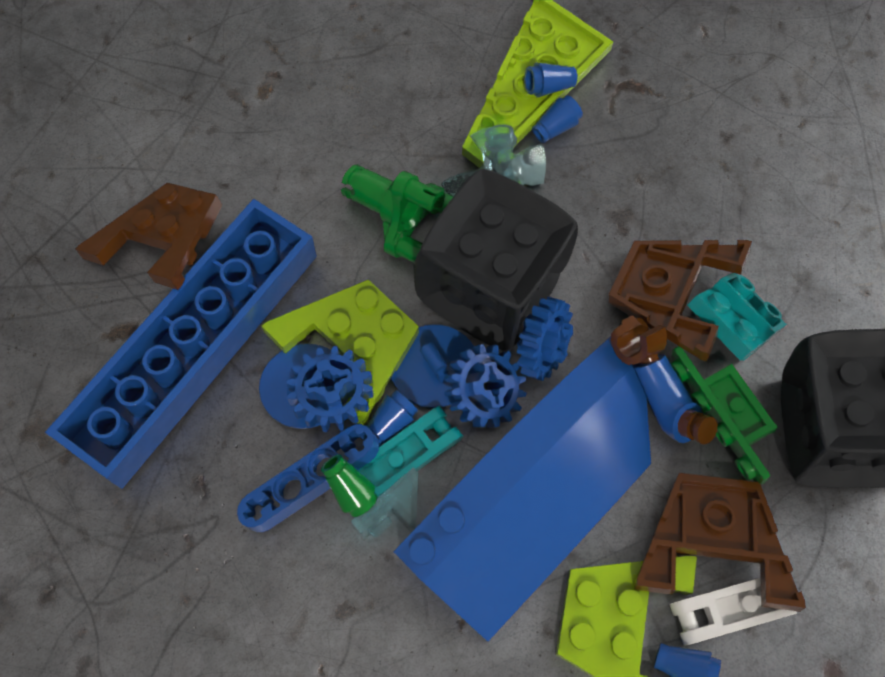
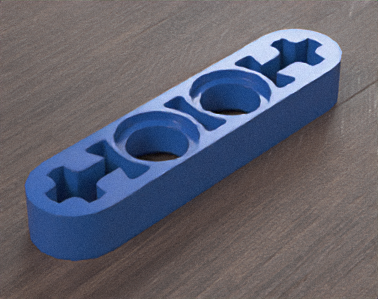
M354 424L247 494L238 505V520L242 525L257 533L270 530L331 489L325 476L317 475V466L323 459L338 455L337 451L342 449L345 452L344 455L349 459L347 462L359 470L376 457L379 451L378 438L367 426L362 424ZM361 438L365 448L358 452L355 449L356 444L354 441ZM292 480H299L301 483L299 494L295 498L285 499L283 496L285 486ZM271 495H273V498L278 503H280V506L278 508L273 505L274 500L270 498ZM260 505L263 507L260 510L262 517L256 520L253 518L256 514L254 508Z

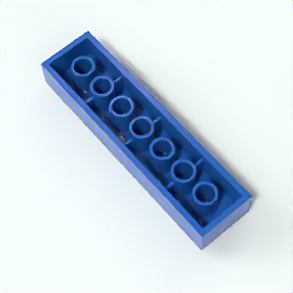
M253 199L187 272L180 289H172L45 433L103 477L123 489L316 259L317 254L313 237L259 201Z

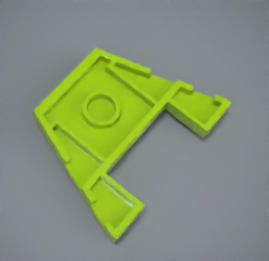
M369 279L261 325L264 333L285 354L312 331L316 330L332 346H337L342 356L350 349L353 351L354 362L363 359L366 365L365 371H370L373 382L369 385L373 387L374 396L373 398L365 399L369 405L368 412L360 410L356 412L359 420L356 424L366 425L376 402L380 401L390 378L400 367L419 334V326ZM352 397L348 398L345 405L352 399Z
M696 556L676 557L675 593L693 594ZM643 561L576 568L568 571L555 655L591 677H648L640 675L639 672L649 592L634 590L635 581Z

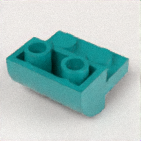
M736 273L722 277L712 288L696 295L687 304L703 322L719 326L717 337L740 361L750 357L787 325L781 319L782 314L777 307L770 302H764L755 292L752 282L745 276Z

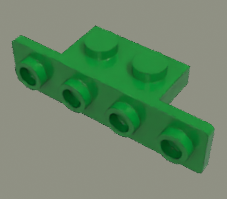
M679 346L673 348L672 362L670 364L682 382L685 381L693 392L691 398L694 403L701 407L702 413H707L716 419L718 426L715 436L724 447L728 445L731 447L738 458L735 460L736 466L746 480L752 479L761 485L769 479L770 474L750 445L776 431L778 427L733 364L703 379L685 351Z

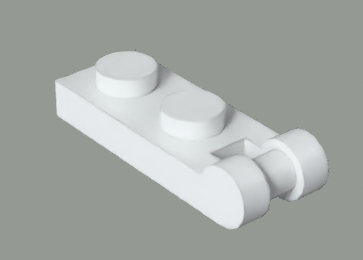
M760 578L669 604L673 617L678 616L683 630L682 633H679L683 646L797 614L796 611L761 607ZM704 608L709 625L699 627L694 611Z

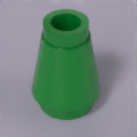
M340 454L331 457L322 465L321 472L325 475V479L342 512L349 513L352 517H358L373 507L378 498L374 492L375 485L349 462L344 460Z

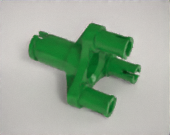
M356 164L347 170L341 182L353 188L352 190L346 187L342 188L341 193L344 197L352 199L380 214L384 229V252L395 258L403 257L414 263L423 243L411 238V234L424 217L429 213L441 214L453 198V196L445 193L444 188L434 183L424 184L419 181L418 176L407 171L400 172L395 180L392 181Z

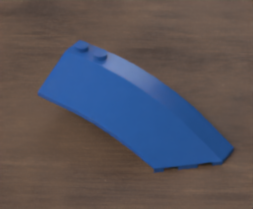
M611 336L531 409L393 551L426 586L486 641H489L651 465L647 396L634 369L635 364L627 365L618 358L611 344Z

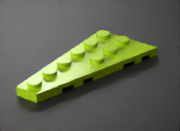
M533 0L530 10L527 11L523 19V25L518 35L515 36L499 69L497 79L486 96V102L480 114L477 115L462 146V155L480 169L491 171L532 130V127L557 98H564L574 88L571 87L542 97H536L534 94L529 95L524 83L527 67L533 66L536 62L568 67L574 66L577 71L578 84L611 51L613 41L553 0Z

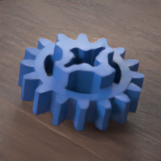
M548 296L547 299H540L539 307H532V314L525 318L523 332L520 333V340L517 343V353L521 354L517 366L522 367L521 374L544 381L545 377H551L552 369L557 370L559 363L565 360L568 355L567 348L570 338L573 335V325L569 324L573 313L569 312L570 304Z
M484 344L473 346L472 351L470 349L461 351L459 353L461 360H454L449 364L455 373L444 377L445 381L452 383V389L445 391L444 394L448 397L454 396L455 402L450 406V410H462L460 421L470 422L473 420L474 428H483L485 425L487 428L499 427L500 422L512 421L510 412H518L522 409L520 404L516 402L517 398L526 397L527 393L519 389V384L525 382L526 377L517 376L516 371L520 366H517V363L510 364L511 352L506 351L499 354L498 345L485 348ZM484 383H487L488 390L484 389Z
M337 346L332 347L330 354H324L322 348L319 347L316 352L317 357L312 359L307 354L302 356L305 363L303 367L292 366L291 369L296 378L287 379L286 381L287 387L291 391L287 395L290 406H295L293 411L297 419L306 416L305 422L307 427L312 428L317 422H320L323 432H328L330 424L336 423L338 429L342 431L344 430V420L349 419L356 424L359 422L356 412L358 410L368 412L369 405L365 399L373 398L374 396L373 387L369 385L373 382L370 371H365L366 365L363 359L354 362L352 350L349 349L341 356ZM334 385L335 390L327 392L326 387ZM352 397V399L345 405L348 398ZM319 406H320V407H322V408H324V409H326V410H320V409H317V408H315V407H319Z

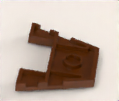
M166 183L82 242L75 250L83 259L103 266L127 240L166 250L147 273L155 283L179 290L185 280L182 272L186 264L193 265L197 257L194 249L200 237H207L222 207V203L216 194Z
M681 240L634 241L609 292V303L629 316L633 315L635 318H643L650 329L658 325L665 326L668 340L700 360L707 362L718 335L719 326L682 316V313L702 266L741 275L751 251L752 241L737 240V245H719L718 240H704L703 245H682Z
M678 473L635 581L634 590L672 595L675 592L676 553L759 563L761 607L801 612L806 608L802 591L798 592L791 574L793 568L787 555H784L776 533L778 529L761 484L752 481Z

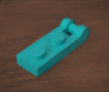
M441 406L435 407L380 446L376 457L358 470L375 485L374 492L378 496L377 500L463 439L464 436L457 427L452 428L446 420L448 415ZM434 428L440 437L432 442L425 432Z

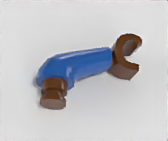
M633 315L622 320L620 325L611 333L613 350L625 364H635L636 374L663 432L680 443H686L691 440L704 445L710 443L717 432L718 424L716 419L702 413L701 407L694 403L666 355L657 354L664 350L667 345L666 327L658 325L649 330L643 318H635Z

